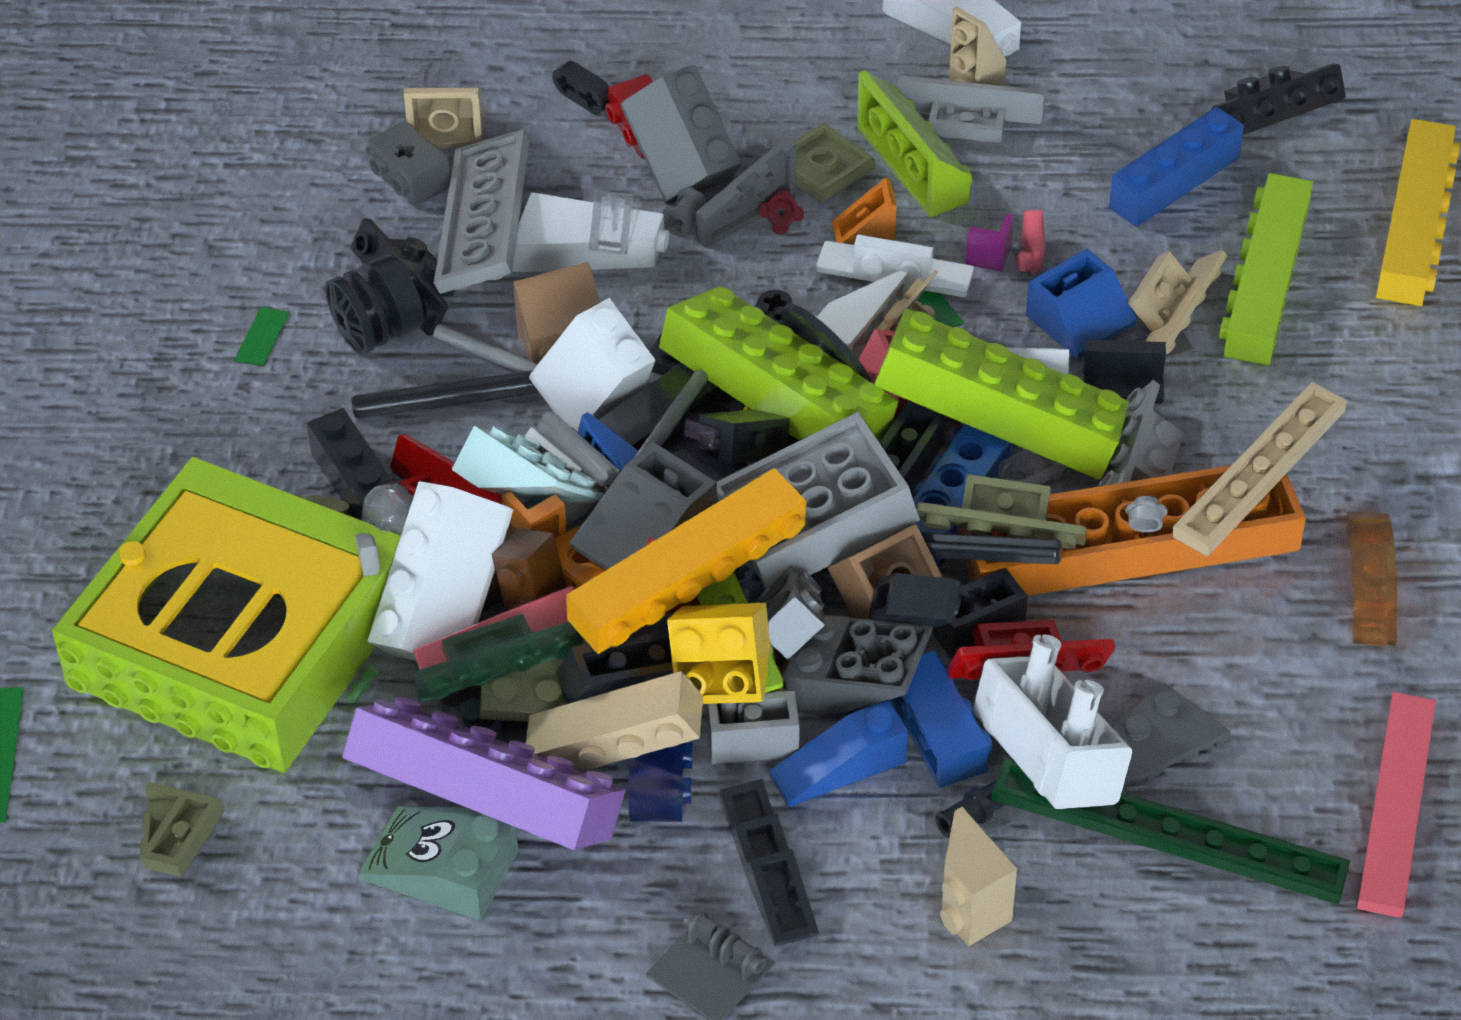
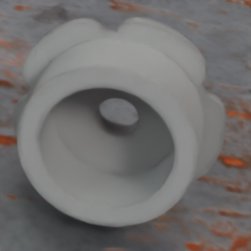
M1152 496L1138 497L1134 500V503H1130L1125 509L1129 518V526L1139 532H1154L1163 527V516H1166L1168 513L1167 508L1159 504V500Z

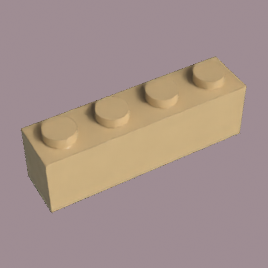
M680 671L529 715L526 744L535 748L534 754L544 758L557 756L570 760L574 763L573 769L580 772L599 768L603 765L699 739L703 695L701 696L693 683Z

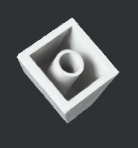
M608 298L574 318L531 372L529 379L553 412L578 432L581 417L586 412H589L597 419H601L614 410L622 401H627L645 387L656 360L611 299Z

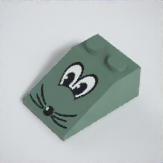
M397 806L359 871L358 877L360 880L481 921L518 854L516 827L467 807Z

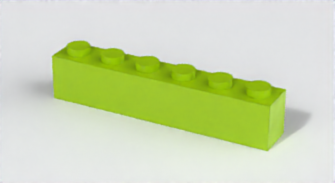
M1268 173L1265 188L1257 187L1253 209L1259 211L1258 213H1250L1247 235H1252L1251 239L1244 237L1240 260L1245 261V264L1237 263L1233 286L1238 287V291L1230 290L1226 313H1230L1231 318L1223 316L1219 340L1226 341L1223 357L1270 366L1309 211L1314 181Z

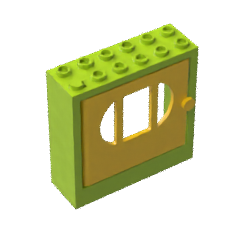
M191 457L52 629L65 683L78 693H89L103 699L112 707H123L140 714L149 722H160L176 729L186 737H196L209 742L222 752H233L250 759L259 767H270L285 774L376 648V646L368 643L367 640L401 535ZM364 533L374 536L380 567L378 574L363 576L354 535ZM198 563L152 623L145 626L139 617V603L160 576L174 567ZM214 568L222 569L262 585L211 652L202 651L162 635ZM280 594L286 604L287 612L285 622L275 638L257 651L243 656L226 658L273 595Z

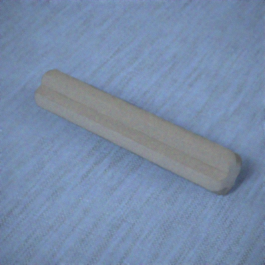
M550 412L542 415V420L537 425L538 430L600 486L609 488L619 475V469L558 415H553Z

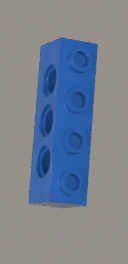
M964 424L962 429L956 428L944 455H937L932 464L929 477L925 482L920 481L913 492L912 498L916 510L918 502L962 508L967 474L1000 479L1012 461L1014 444L967 424ZM925 521L914 523L920 532L958 534V526L950 525L948 530H937L925 526ZM933 558L938 567H941L946 558Z

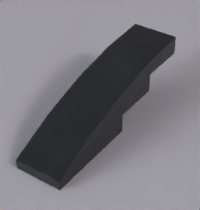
M763 779L720 789L719 798L736 849L774 946L817 936L819 930L793 850L788 848L778 814L773 813Z

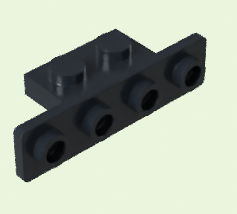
M1332 63L1307 73L1290 70L1289 66L1276 67L1268 71V76L1259 79L1257 77H1249L1237 81V87L1224 91L1226 102L1214 105L1212 109L1218 107L1244 125L1243 135L1344 99L1346 93L1341 66Z
M364 218L354 237L351 250L363 264L387 253L395 256L410 275L423 306L424 323L420 328L427 336H433L436 326L441 324L448 309V304L441 296H453L455 290L442 294L439 293L434 283L437 259L429 252L427 245L421 240L412 237L407 239H389L372 219Z

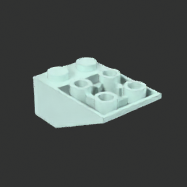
M493 425L491 431L474 426L452 468L454 472L480 489L501 495L511 491L518 500L527 503H541L555 494L562 502H599L604 495L593 487L596 481L588 475L577 470H573L572 473L565 468L568 463L564 459L550 452H545V454L539 452L540 444L535 440L522 434H518L515 439L513 434Z

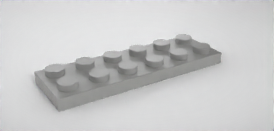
M524 129L455 149L434 283L440 294L452 290H464L470 285L488 280H499L506 275L512 274L530 141Z

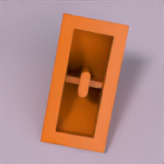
M885 177L832 220L836 242L854 245L857 234L895 241L897 206L891 180Z

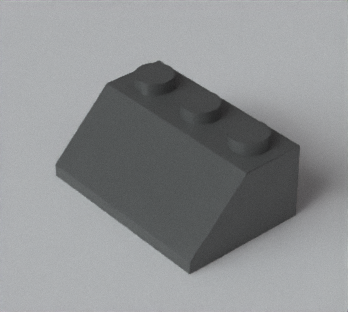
M696 65L661 76L621 102L620 106L665 204L677 200L678 193L685 187H692L700 192L733 179L741 165V161Z

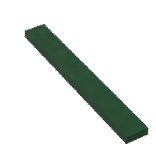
M1006 757L1003 759L991 797L992 801L1338 905L1342 897L1350 860L1123 792H1121L1119 801L1114 805L1056 809L1045 796L1038 793L1034 783L1017 763Z

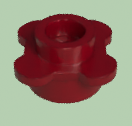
M779 190L769 203L764 202L760 205L759 214L762 218H767L773 225L772 230L774 233L782 235L787 232L788 226L793 222H800L803 219L804 210L797 205L787 190ZM783 209L785 214L779 215L778 210Z

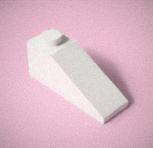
M902 270L897 271L828 303L818 316H814L828 326L859 359L870 339L869 337L881 322L885 320L883 318L898 300L901 301L906 297L904 294L907 292L908 273Z

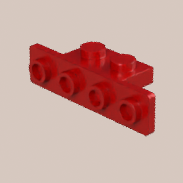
M406 433L397 437L390 468L405 478V480L397 483V487L410 507L419 481L454 487L502 504L501 494L480 489L454 472L452 468L455 462Z
M1054 620L977 624L972 632L976 646L959 648L946 671L949 678L979 679L982 675L984 663L988 659L1030 657L1034 636L1040 635L1042 637L1045 634L1053 636L1061 642V648L1055 666L1061 672L1081 670L1084 673H1090L1101 669L1105 665L1116 646L1112 638L1062 641Z

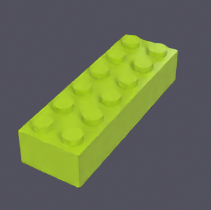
M718 286L667 307L659 348L693 371H704L708 375V381L749 408L790 418L788 434L800 441L859 412L879 443L892 426L898 404L896 398L855 373L851 367L841 364L824 353L820 347L802 339L793 333L789 327L774 321L765 315L761 309L743 301L733 291Z
M907 308L903 312L874 383L876 387L1101 480L1119 443L1129 401L1122 399L1113 391L1098 389L1084 383L1075 375L1060 373L1046 367L1044 363L1037 359L1024 358L1010 352L1001 344L988 343L972 336L965 329L950 327L934 320L924 312H914Z

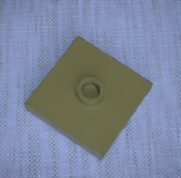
M822 123L794 141L796 144V186L819 203L828 200L875 169V158L826 123Z

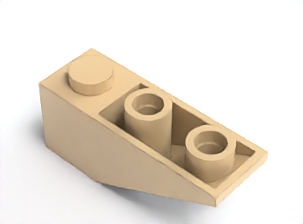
M956 6L953 8L949 81L1005 86L1006 59L985 22Z

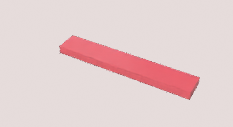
M1392 692L1357 909L1399 918L1403 917L1436 700Z

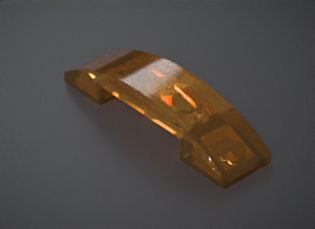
M1347 511V548H1350L1353 604L1351 608L1353 644L1396 646L1397 571L1394 536L1388 513Z

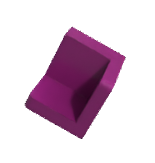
M1006 213L999 232L977 227L969 228L965 264L1003 272L1012 247L1013 214Z

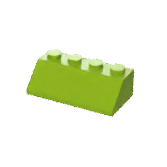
M866 70L859 72L857 129L927 215L933 217L968 204L970 186L973 183L968 167L962 165L953 155L951 147L946 142H942L934 132L932 124L928 120L925 121L917 112L911 99H906L896 86Z

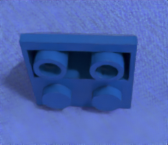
M1088 248L1028 282L1026 316L1063 348L1069 349V353L1076 359L1084 356L1086 339L1111 340L1136 325L1137 319L1132 308L1128 305V300L1114 270Z

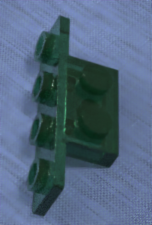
M520 614L441 640L442 651L447 661L415 672L416 696L419 702L442 699L452 692L470 686L485 685L495 678L513 672L527 671L534 665L553 659H564L571 647L582 646V636L570 622L532 633L524 615Z

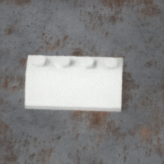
M419 481L367 642L392 656L416 661L413 649L477 624L495 571L491 554L504 542L513 509L454 487Z

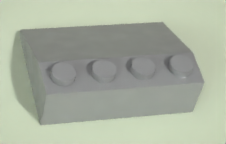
M859 412L717 481V502L775 468L806 500L805 526L793 538L783 539L770 547L761 558L749 560L765 589L776 581L790 566L800 575L804 572L812 575L920 521L909 486Z

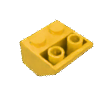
M766 603L682 606L667 620L673 673L682 671L698 689L701 696L703 695V704L762 702L764 700L771 646Z

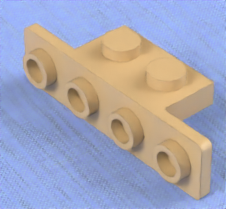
M1224 250L1198 259L1189 273L1185 271L1170 251L1158 255L1128 301V305L1151 331L1145 341L1166 342V355L1174 349L1176 337L1191 322L1190 315L1195 307L1206 298L1205 291L1210 283L1221 274L1220 268L1228 256Z

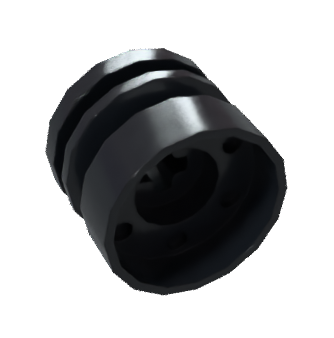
M389 253L363 264L360 274L350 270L343 273V277L337 276L326 281V301L333 320L347 344L360 355L374 350V346L379 347L387 344L389 334L398 338L423 326L424 312L418 291L405 267L395 256Z

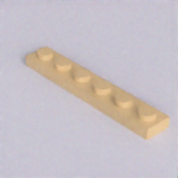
M1311 382L1174 525L1172 537L1208 557L1345 412L1347 400Z

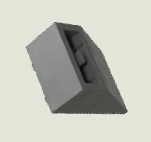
M653 442L624 466L572 538L570 547L604 570H607L645 547L649 537L658 539L716 504L717 482Z
M824 615L825 626L792 655L783 676L787 690H795L798 712L835 716L907 694L932 633V627L929 625Z

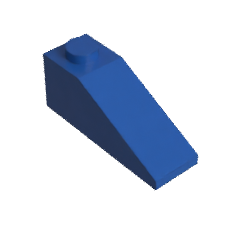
M889 700L848 714L770 770V777L789 808L907 763L908 730Z

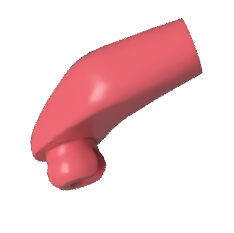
M1043 210L1024 211L1022 251L1016 256V266L1019 271H1029L1032 275L1041 272L1045 259L1046 246Z

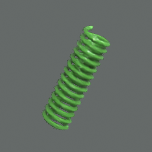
M369 665L371 667L365 669L359 680L347 693L346 699L348 701L356 703L378 674L375 666Z

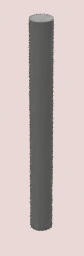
M696 370L634 458L653 442L662 447L708 381V375L704 371Z

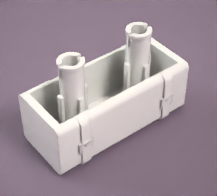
M1050 635L1034 636L1030 657L988 659L984 663L973 707L974 714L981 721L983 728L987 730L989 735L999 742L1034 783L1038 793L1045 796L1056 809L1116 804L1121 796L1132 749L1097 712L1100 698L1104 691L1103 687L1091 680H1084L1083 688V682L1078 680L1074 687L1055 666L1061 642Z

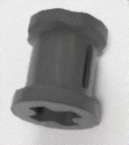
M692 187L681 189L678 193L677 201L662 211L666 230H669L671 234L676 236H686L692 229V223L696 219V211L707 203L705 196Z

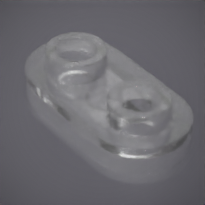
M1025 449L1000 463L997 479L1048 486L1066 477L1071 468Z

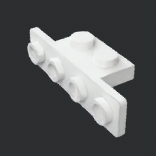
M858 234L854 245L825 241L817 262V272L872 282L902 270L908 273L907 288H910L918 277L926 281L933 271L937 270L938 273L925 291L959 297L967 296L974 267L971 265L933 259V247Z

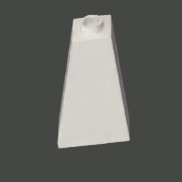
M883 0L884 13L948 44H951L953 8L957 6L985 22L1004 57L1019 50L1021 21L995 0Z
M531 192L518 224L512 271L519 273L547 272L585 262L589 263L591 270L655 267L660 252L666 253L669 244V230H664V214Z

